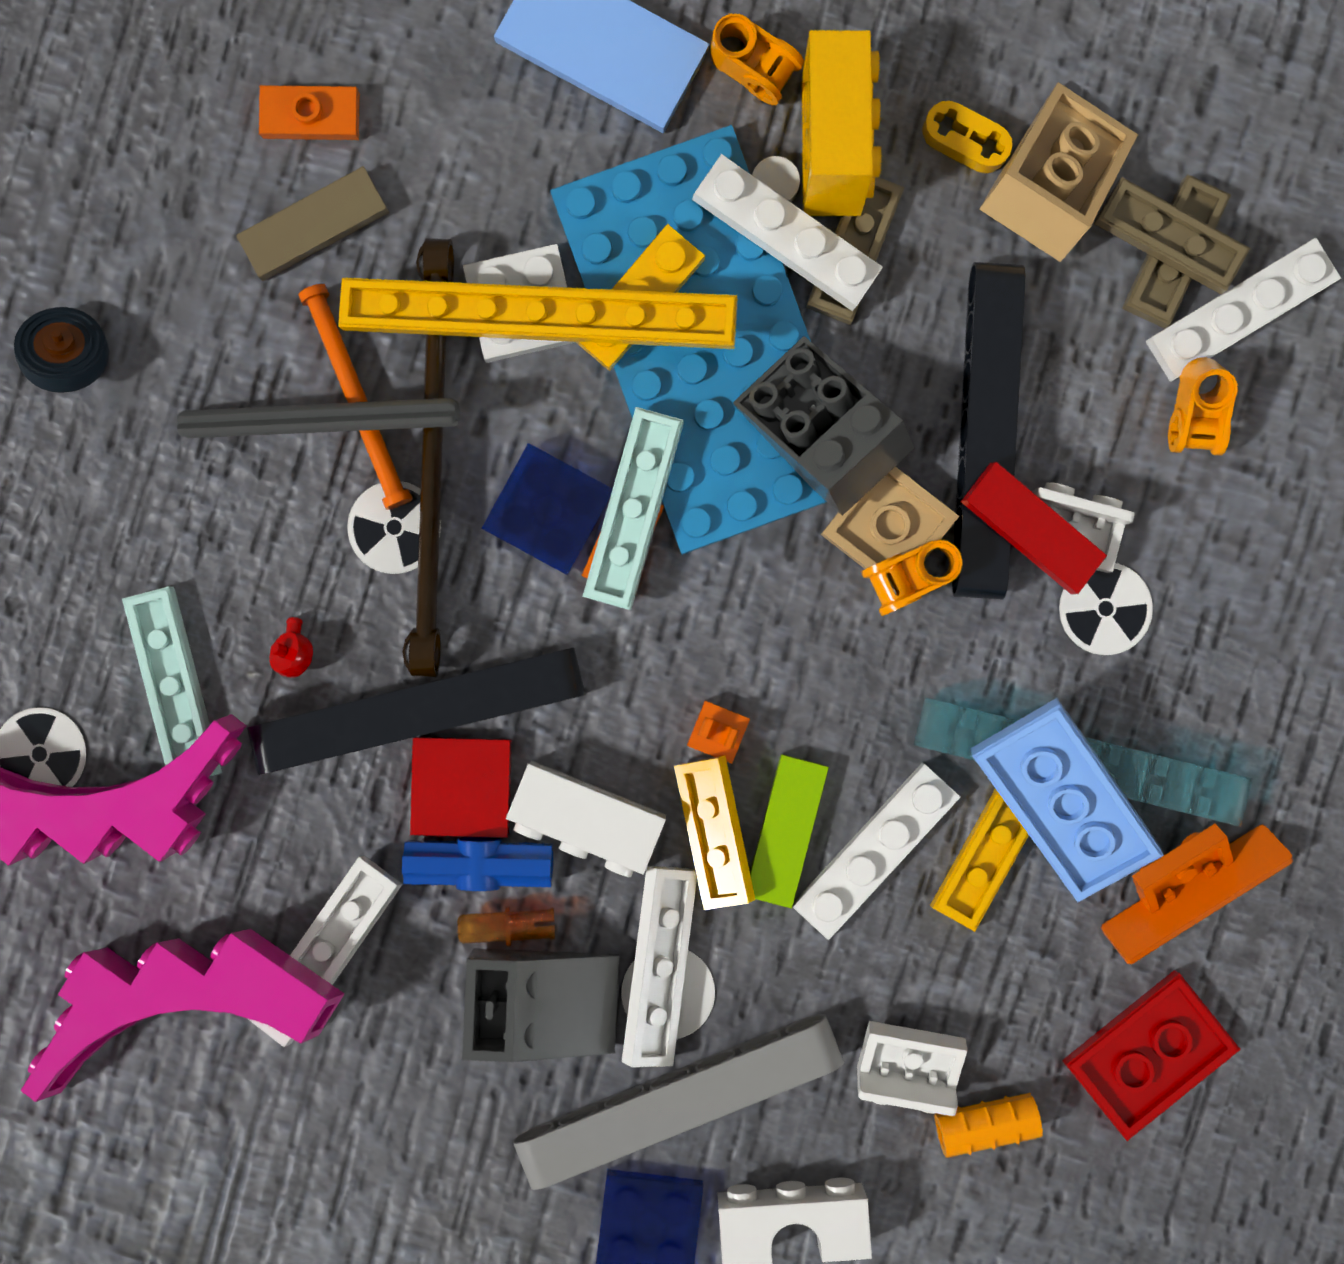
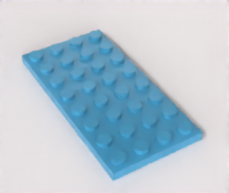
M732 125L550 190L586 289L611 290L663 228L669 224L705 255V261L677 293L737 295L738 297L735 349L633 344L613 367L632 418L635 408L639 407L684 420L662 499L681 555L828 503L806 483L733 404L743 392L803 336L809 340L810 338L783 263L692 200L695 191L721 154L749 173Z

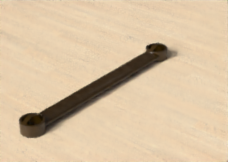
M425 239V242L418 251L416 260L418 275L422 281L453 282L454 249L451 239ZM422 256H423V274H422V272H421V267H420V262H421ZM426 335L424 399L444 398L446 335ZM443 427L423 428L416 628H413L406 637L402 651L404 664L411 676L437 677L441 658L440 630L436 628ZM408 644H409V660H408V658H407V652H406V651H407Z

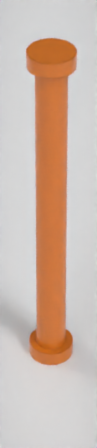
M316 284L299 292L298 296L302 305L309 307L347 403L368 402L326 300L330 295L326 285ZM380 430L359 431L386 496L382 499L385 509H394L412 501L413 498L410 490H404Z

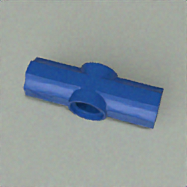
M493 837L458 838L457 841L407 840L404 843L402 855L403 884L456 885V889L464 891H494L500 889V886L551 887L553 844L532 842L504 843L501 842V839Z

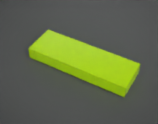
M780 754L750 869L756 900L792 909L828 766Z

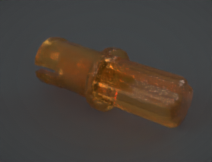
M510 906L505 907V912L462 914L458 917L457 921L459 942L470 944L506 941V946H511L512 941L555 940V925L534 926L535 923L554 922V908L510 911Z

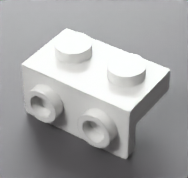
M1047 482L1045 488L1033 490L1032 492L1107 555L1097 570L1106 573L1113 572L1125 525L1133 522L1135 512L1121 509L1123 502L1115 498L1093 495L1092 501L1075 497L1074 488L1058 483Z
M869 1021L857 1065L858 1097L861 1100L871 1101L880 1105H893L921 1110L930 1114L937 1113L955 1116L958 1108L956 1087L967 1054L966 1038Z

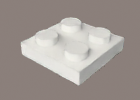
M557 244L463 265L467 283L567 288ZM479 337L486 363L576 343L571 341Z

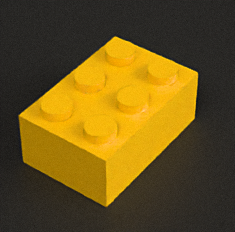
M809 30L801 79L803 211L809 216H861L866 198L874 197L875 178H879L881 172V147L873 146L874 130L879 129L881 113L880 98H873V83H877L879 79L880 54L879 51H871L870 30Z

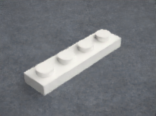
M722 154L693 195L692 200L851 311L857 307L883 268Z
M1315 237L1145 342L1171 382L1180 377L1183 368L1192 360L1215 356L1340 280L1341 277Z
M921 763L793 903V908L826 939L830 940L959 800L960 796L927 765Z
M359 856L290 956L333 985L403 884L366 856ZM248 1019L283 1047L291 1045L294 1039L267 1024Z
M647 866L622 1054V1062L630 1067L673 1066L697 883L696 871L689 868Z

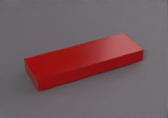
M997 462L990 463L961 501L968 509L1071 595L1080 593L1107 556Z

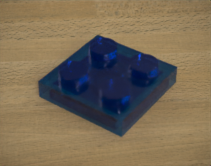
M528 443L481 529L569 576L608 505L613 488Z
M607 1169L596 1264H695L704 1187L703 1180Z

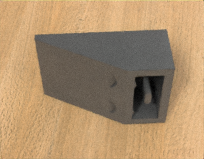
M805 336L733 402L734 406L806 483L842 516L914 449L904 421Z
M474 948L466 959L462 1060L521 1062L615 1054L619 954Z

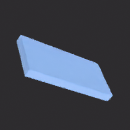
M513 0L494 35L495 43L663 134L710 49L709 43L630 0Z
M1058 698L1053 699L971 748L972 757L1077 902L1164 856L1161 846Z

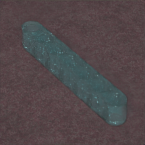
M925 698L913 745L975 760L971 754L972 747L1018 720ZM1085 737L1127 799L1242 827L1253 779Z

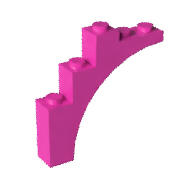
M232 714L214 720L189 749L159 771L142 779L112 786H61L34 781L0 767V860L10 866L27 857L34 859L53 840L85 864L101 855L109 857L122 844L125 837L133 841L158 862L176 852L182 856L200 836L201 832L196 827L206 815L205 812L195 805L211 789L214 782L209 777L218 764L222 767L225 766L241 748L242 743L237 739L247 725Z
M252 929L233 932L223 936L213 948L210 954L211 960L179 938L152 944L140 957L137 968L109 948L84 952L78 955L68 966L65 972L67 980L58 993L61 998L72 1006L67 1008L57 1019L54 1025L56 1034L48 1047L42 1049L31 1061L28 1067L30 1076L20 1091L35 1102L61 1093L83 1063L112 1037L145 1018L162 1013L187 1010L231 1013L267 1024L295 1041L303 1043L320 1035L345 993Z

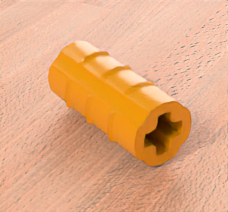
M1030 1092L1011 1097L1005 1095L1002 1099L988 1102L981 1100L979 1104L965 1107L958 1106L955 1116L934 1114L937 1135L945 1158L963 1154L971 1155L972 1152L991 1148L995 1150L996 1147L1014 1143L1019 1145L1020 1142L1043 1136L1038 1107Z

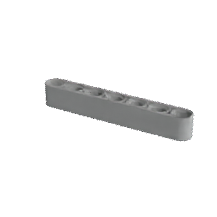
M826 1015L810 1016L533 1127L517 1136L513 1140V1144L531 1189H543L825 1076L840 1068L844 1064V1059Z

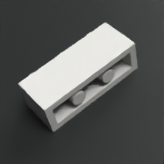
M531 761L526 767L506 819L516 823L513 830L521 835L541 840L544 834L561 841L559 849L568 854L586 859L588 853L606 859L605 868L617 874L632 877L634 871L644 875L666 821V814Z

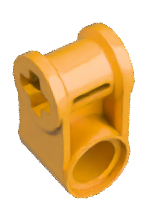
M728 14L723 16L715 25L710 46V58L713 65L719 71L724 72L746 87L759 100L776 106L782 99L781 90L794 71L799 72L804 66L802 55L789 43L774 37L744 15ZM727 37H736L744 43L745 48L738 52H731L722 45L721 41ZM777 67L772 76H770L774 68Z
M1207 357L1196 358L1189 362L1182 370L1175 408L1168 428V446L1171 452L1181 453L1184 448L1210 450L1212 455L1222 456L1228 447L1231 433V418L1238 393V383L1235 377L1214 359ZM1211 375H1217L1215 387L1207 393L1199 394V387L1203 380Z
M935 540L907 553L894 555L862 570L861 573L863 578L870 579L882 604L878 610L881 616H884L921 599L922 595L944 586L957 578L962 568V557L957 547L952 543L944 540ZM933 549L945 553L949 561L947 572L940 578L930 575L924 566L925 556ZM886 574H888V576H889V578H890V580H891V583H892V585H893V587H894V589H895V591H896V595H895V593H894V591H893V589H892V587H891V585H890V583H889V580H888Z

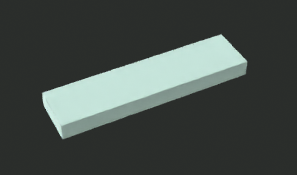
M639 407L635 408L582 597L627 610L632 609L683 429V419Z
M171 586L122 598L165 766L189 749L210 725L174 587ZM218 764L210 776L222 773L220 764Z

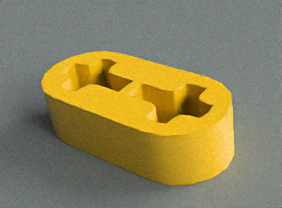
M950 100L935 104L928 112L922 127L923 137L929 146L959 163L984 174L993 173L1000 169L1010 156L1013 147L1012 138L1004 127ZM945 116L954 120L952 128L955 131L950 130L946 136H943L937 132L939 129L938 122H942ZM988 138L996 142L994 150L997 152L991 154L989 159L980 155L983 148L980 144H984Z

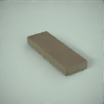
M362 166L242 231L236 237L258 277L265 281L383 217L389 211L368 172Z
M1187 174L1182 179L1171 204L1216 229L1231 194ZM1147 254L1121 309L1166 329L1171 325L1192 278Z
M1123 177L1116 183L1094 223L1098 227L1221 295L1228 290L1251 249Z
M875 178L874 197L866 198L861 216H841L835 234L876 262L905 187L882 178ZM814 285L806 308L851 325L859 304L851 311Z

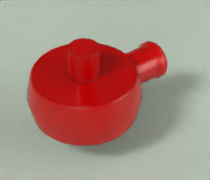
M290 617L286 620V633L279 636L270 648L269 661L271 668L279 675L295 678L302 675L311 664L313 646L311 641L301 634L302 619Z

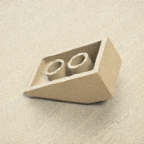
M1058 82L997 177L979 210L1061 262L1091 227L1138 134Z

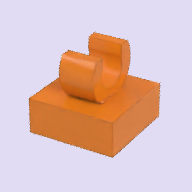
M705 700L687 746L713 757L726 756V761L732 764L750 718Z

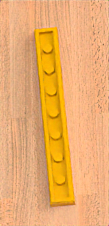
M342 278L338 327L343 331L735 349L738 297L737 295Z

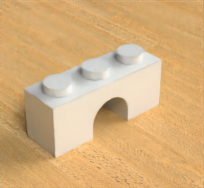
M832 1178L825 1181V1185L805 1186L803 1182L785 1181L777 1184L776 1189L756 1190V1187L753 1185L739 1184L729 1187L727 1192H717L722 1264H772V1241L779 1230L791 1224L805 1225L817 1234L822 1262L872 1259L868 1198L862 1183H854V1180L849 1178Z

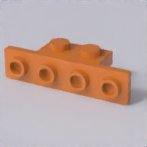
M1213 824L1202 832L1190 834L1182 841L1180 846L1140 868L1139 872L1132 875L1140 901L1103 923L1101 926L1103 934L1125 962L1133 964L1292 864V853L1265 825L1257 826L1229 844L1225 833L1216 824Z

